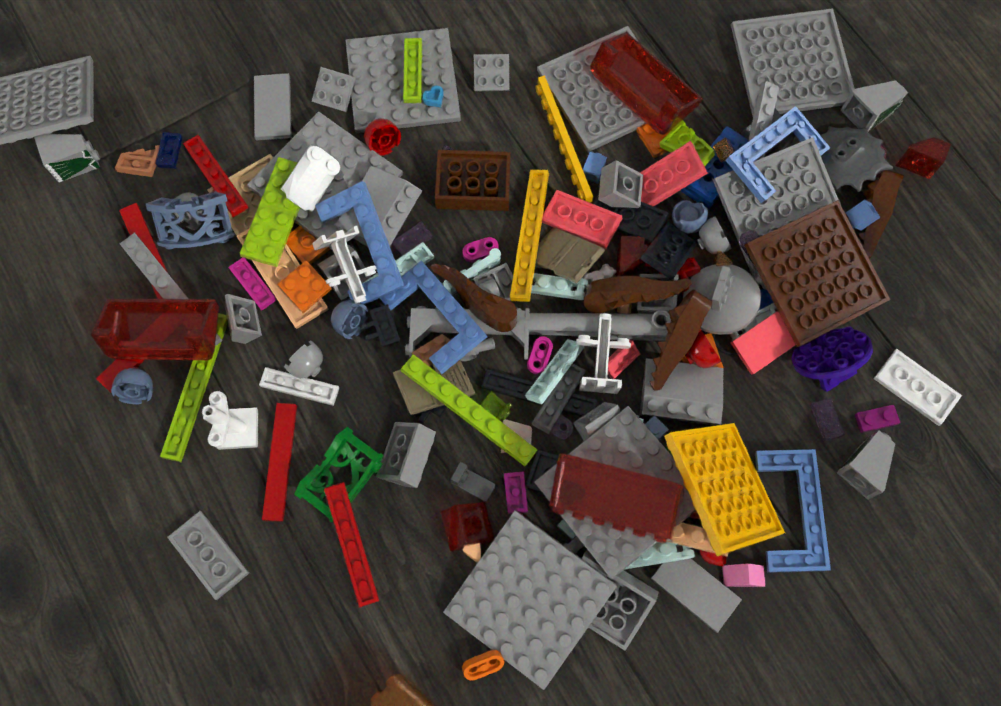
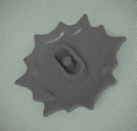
M829 126L828 131L820 135L830 147L829 150L821 155V158L836 190L843 185H851L860 192L865 180H875L878 172L893 169V166L884 158L885 150L880 147L883 144V140L873 137L865 127L853 129L850 127L835 128Z

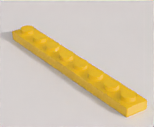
M545 75L538 77L536 92L538 96L541 95L542 107L544 110H547L548 122L550 125H553V134L555 139L559 140L561 154L565 155L566 168L571 170L572 183L578 188V198L592 203L593 194Z
M530 170L511 286V301L530 302L549 178L548 170Z

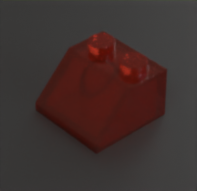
M935 137L911 144L895 166L930 179L945 162L951 144Z
M621 236L617 250L616 277L632 276L639 270L640 264L644 263L640 259L647 250V244H644V237Z
M485 502L457 504L441 511L450 551L463 550L466 546L477 543L483 545L494 541Z

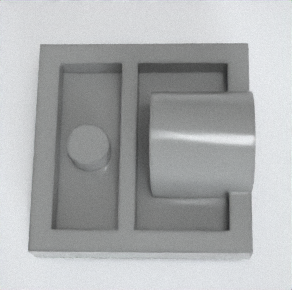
M509 54L474 55V91H509Z
M321 67L312 102L347 112L356 78Z
M507 263L473 278L474 284L481 289L511 301L510 293L513 274Z

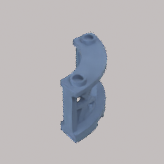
M214 191L201 196L191 197L192 201L182 202L181 199L161 197L146 203L147 211L152 213L159 238L157 245L165 247V249L197 247L217 242L225 243L229 241V238L235 236L234 232H232L226 206V194ZM216 205H218L220 211L218 215H215ZM203 209L204 212L200 215L197 213V210ZM189 211L195 219L205 221L194 234L185 231L177 225L182 221L185 212ZM172 213H177L179 217L173 219L175 216ZM213 220H222V224H223V228H224V229H223V230H220V231H218V232H215V231L213 230V228H215V227H218V228H219L220 224L217 223V222H212V221H213Z

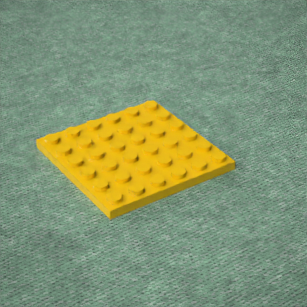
M735 423L670 432L664 436L667 447L675 460L676 468L680 471L684 480V486L691 496L693 507L698 512L702 527L709 537L711 548L715 551L716 556L785 533Z

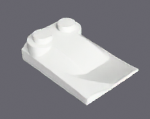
M310 145L281 190L286 193V198L300 208L312 212L339 172V162L321 148Z

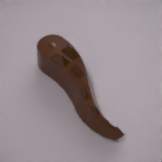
M883 170L879 179L868 184L869 190L864 191L867 201L872 203L880 216L878 220L867 226L863 233L858 234L869 260L893 213L898 189L904 175L890 170Z
M439 264L431 265L432 271L447 280L455 288L465 306L478 319L499 332L513 330L517 324V308L514 303L481 289L454 268Z
M617 276L599 279L588 285L584 306L592 313H603L630 303L664 300L686 290L692 282L688 278L675 281H658L639 276Z
M694 289L683 298L678 307L669 310L671 322L665 324L668 333L665 341L658 342L661 351L659 358L653 359L656 370L651 373L654 381H650V384L654 391L663 388L672 371L692 347L704 318L712 306V300Z

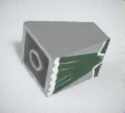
M896 80L852 90L840 111L858 129L865 127L869 132L897 110L908 92Z
M42 134L34 137L43 166L59 183L100 168L98 162L100 156L97 150H94L90 141H86L82 135Z
M880 430L862 442L838 470L837 474L868 500L883 493L887 483L895 443L888 434Z

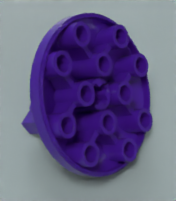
M852 327L833 329L813 339L811 342L809 341L802 346L796 347L792 354V363L794 369L800 375L811 379H819L821 389L828 392L838 386L839 383L857 374V370L871 358L873 346L868 335L854 330Z

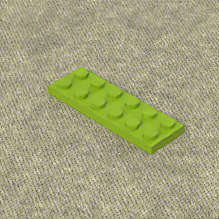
M278 157L240 251L241 257L274 267L278 266L300 209L298 205L286 198V193L281 188L298 162Z

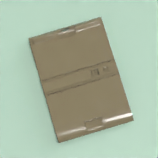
M553 227L538 244L535 264L544 269L553 270L556 275L577 284L605 250L578 236Z
M460 360L443 374L440 373L434 364L429 366L468 397L475 394ZM401 370L393 372L410 415L444 405L401 372Z

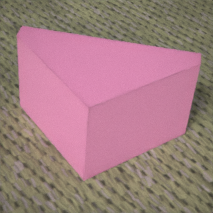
M736 564L722 566L723 585L726 587H765L764 566Z

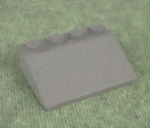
M370 166L362 181L367 185L390 246L422 190L407 180ZM354 209L342 214L335 227L346 233L352 227L357 226L360 233L354 239L367 246Z
M646 358L639 416H656L660 419L714 426L721 425L723 411V368H700L695 364L679 362L663 388L654 391L650 381H654L651 373L655 372L656 367L653 359Z
M587 549L581 559L610 579ZM623 570L611 580L617 587L588 628L626 651L657 601L659 592Z

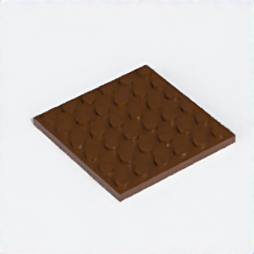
M838 200L744 245L797 347L891 300Z

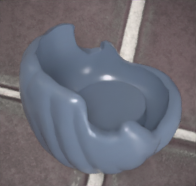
M683 200L677 203L672 211L674 225L685 233L698 232L708 217L707 208L701 202L692 203L688 200Z

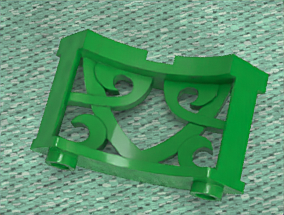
M346 427L335 436L329 449L324 454L326 457L325 461L321 462V466L316 465L299 482L294 493L299 499L304 498L330 518L329 521L332 523L334 521L330 508L323 502L326 497L324 491L326 482L321 483L320 481L322 477L326 476L328 477L326 487L333 485V475L329 468L331 466L341 468L351 464L352 484L346 486L351 503L369 481L373 473H377L383 465L381 460L384 455L377 453L353 435V431L349 427ZM347 442L357 448V450L353 452ZM361 452L371 459L367 467L362 465L363 461L366 460L365 458L356 459ZM339 455H343V459H346L348 456V459L342 463L338 462ZM359 472H362L364 474L359 480ZM310 490L320 493L321 496L318 498Z

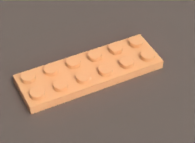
M249 229L237 235L242 246ZM287 244L277 267L252 260L296 329L329 310L321 298L306 312L302 313L278 287L277 284L300 266Z

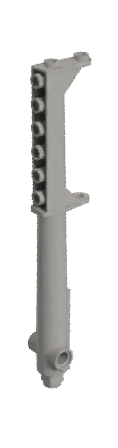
M425 306L411 308V316L407 317L410 337L409 344H406L405 353L411 357L412 352L415 351V346L431 332H458L437 307L435 309H428ZM463 308L485 334L513 336L524 347V360H528L529 335H588L590 337H598L600 314L611 315L610 340L627 338L642 341H665L668 333L665 324L671 322L669 313L664 310L656 311L654 314L530 313L529 308H526V311L517 308L516 326L509 332H499L478 319L469 309Z

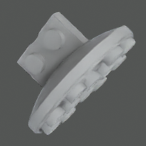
M715 264L701 269L700 273L691 277L692 284L683 294L684 298L694 289L712 300V306L704 318L700 329L708 333L720 335L731 334L748 326L756 317L761 303L760 289L753 276L746 270L730 264Z

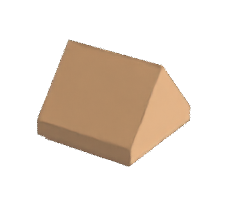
M480 543L463 548V553L476 563L481 559Z

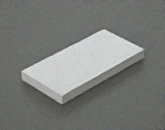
M898 349L893 351L873 378L938 426L944 422L962 396Z

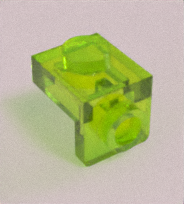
M491 391L480 403V406L498 420H505L511 413L509 409L512 404L510 402L504 403Z

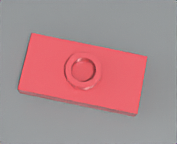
M629 339L631 348L617 349L609 357L608 375L610 378L615 379L640 355L633 340Z

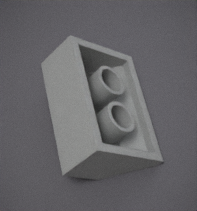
M395 422L381 461L383 465L377 472L376 477L405 487L418 488L436 432L420 423Z

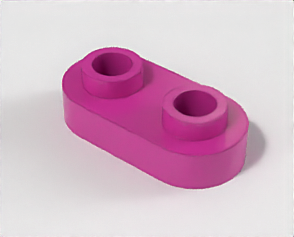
M487 237L468 243L463 248V257L467 262L471 263L479 259L483 260L490 255V251L493 248L499 249L498 242L492 237ZM487 244H492L493 246H492V247H487L486 245H487ZM473 249L475 252L470 253L469 250Z
M542 336L533 343L527 361V368L533 374L542 373L548 365L553 349L552 341L549 338ZM539 345H543L545 349L541 350ZM537 362L539 368L534 367L533 363Z

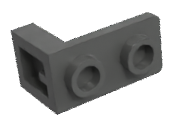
M462 462L459 463L451 478L453 485L485 502L488 501L495 488L494 483L468 470V466Z

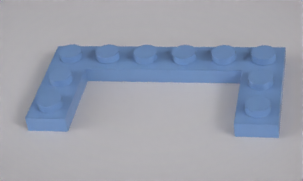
M796 106L725 160L760 203H763L776 192L774 187L753 163L760 156L792 132L801 142L813 137L820 155L830 149L829 145Z
M361 181L315 205L321 222L324 223L352 209L355 211L379 275L362 284L366 294V301L360 303L363 305L368 304L405 286L365 182ZM348 290L350 300H354L350 290Z
M422 260L401 276L404 287L380 298L392 310L420 287L459 334L429 357L441 374L487 338L483 330Z
M816 449L756 451L757 472L796 471L805 550L766 551L767 573L831 570Z

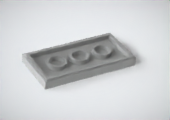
M289 73L254 76V125L256 140L292 138Z
M202 511L196 513L167 537L215 600L222 597L250 573Z
M691 558L662 563L651 577L653 582L716 633L719 632L742 600Z

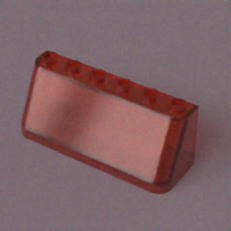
M628 32L602 42L590 66L592 74L659 134H666L694 111L703 100L698 93Z
M107 299L91 336L103 353L113 359L210 360L215 351L219 306L215 299Z
M560 453L549 507L552 508V512L564 515V512H567L578 520H584L585 517L592 519L593 524L604 526L606 523L613 525L612 529L621 532H624L625 529L631 530L633 535L645 538V535L654 537V541L666 544V541L672 542L685 492L682 485L672 481Z

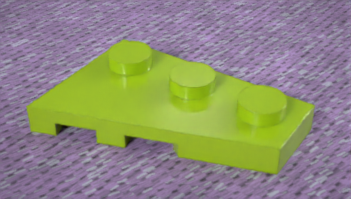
M681 120L660 142V148L672 153L691 141L704 166H706L715 156L714 150Z

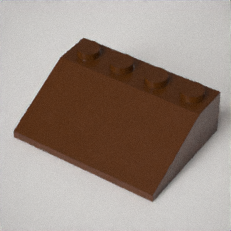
M438 150L435 187L436 209L509 211L511 152Z

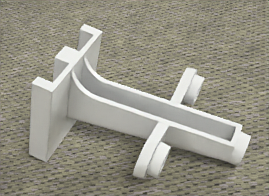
M357 226L352 227L345 234L343 230L336 231L327 239L325 235H322L312 243L314 250L332 247L343 275L325 280L326 284L334 287L340 285L341 280H346L355 304L366 301V294L359 275L365 274V277L375 274L377 269L375 265L358 271L355 268L346 241H350L360 233Z
M600 314L598 340H592L588 335H579L578 339H576V344L597 347L594 378L582 377L579 383V391L618 394L622 387V380L608 379L607 377L609 348L629 349L631 348V343L627 338H618L617 341H610L612 319L610 314Z
M220 391L211 393L209 396L210 405L205 406L202 410L203 419L213 424L208 436V443L218 450L258 447V409H228L227 397L224 393Z

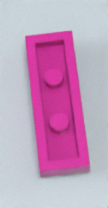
M242 257L228 267L261 311L277 300L245 258Z

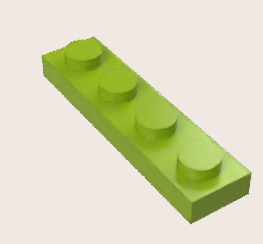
M404 38V103H422V38Z

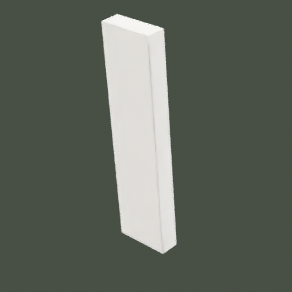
M265 367L259 386L332 406H334L339 391V386L309 378L300 379L290 373Z

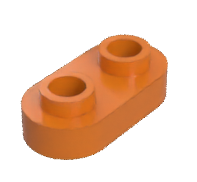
M490 650L470 658L462 666L464 676L468 680H477L492 674L503 667L504 659L498 650Z

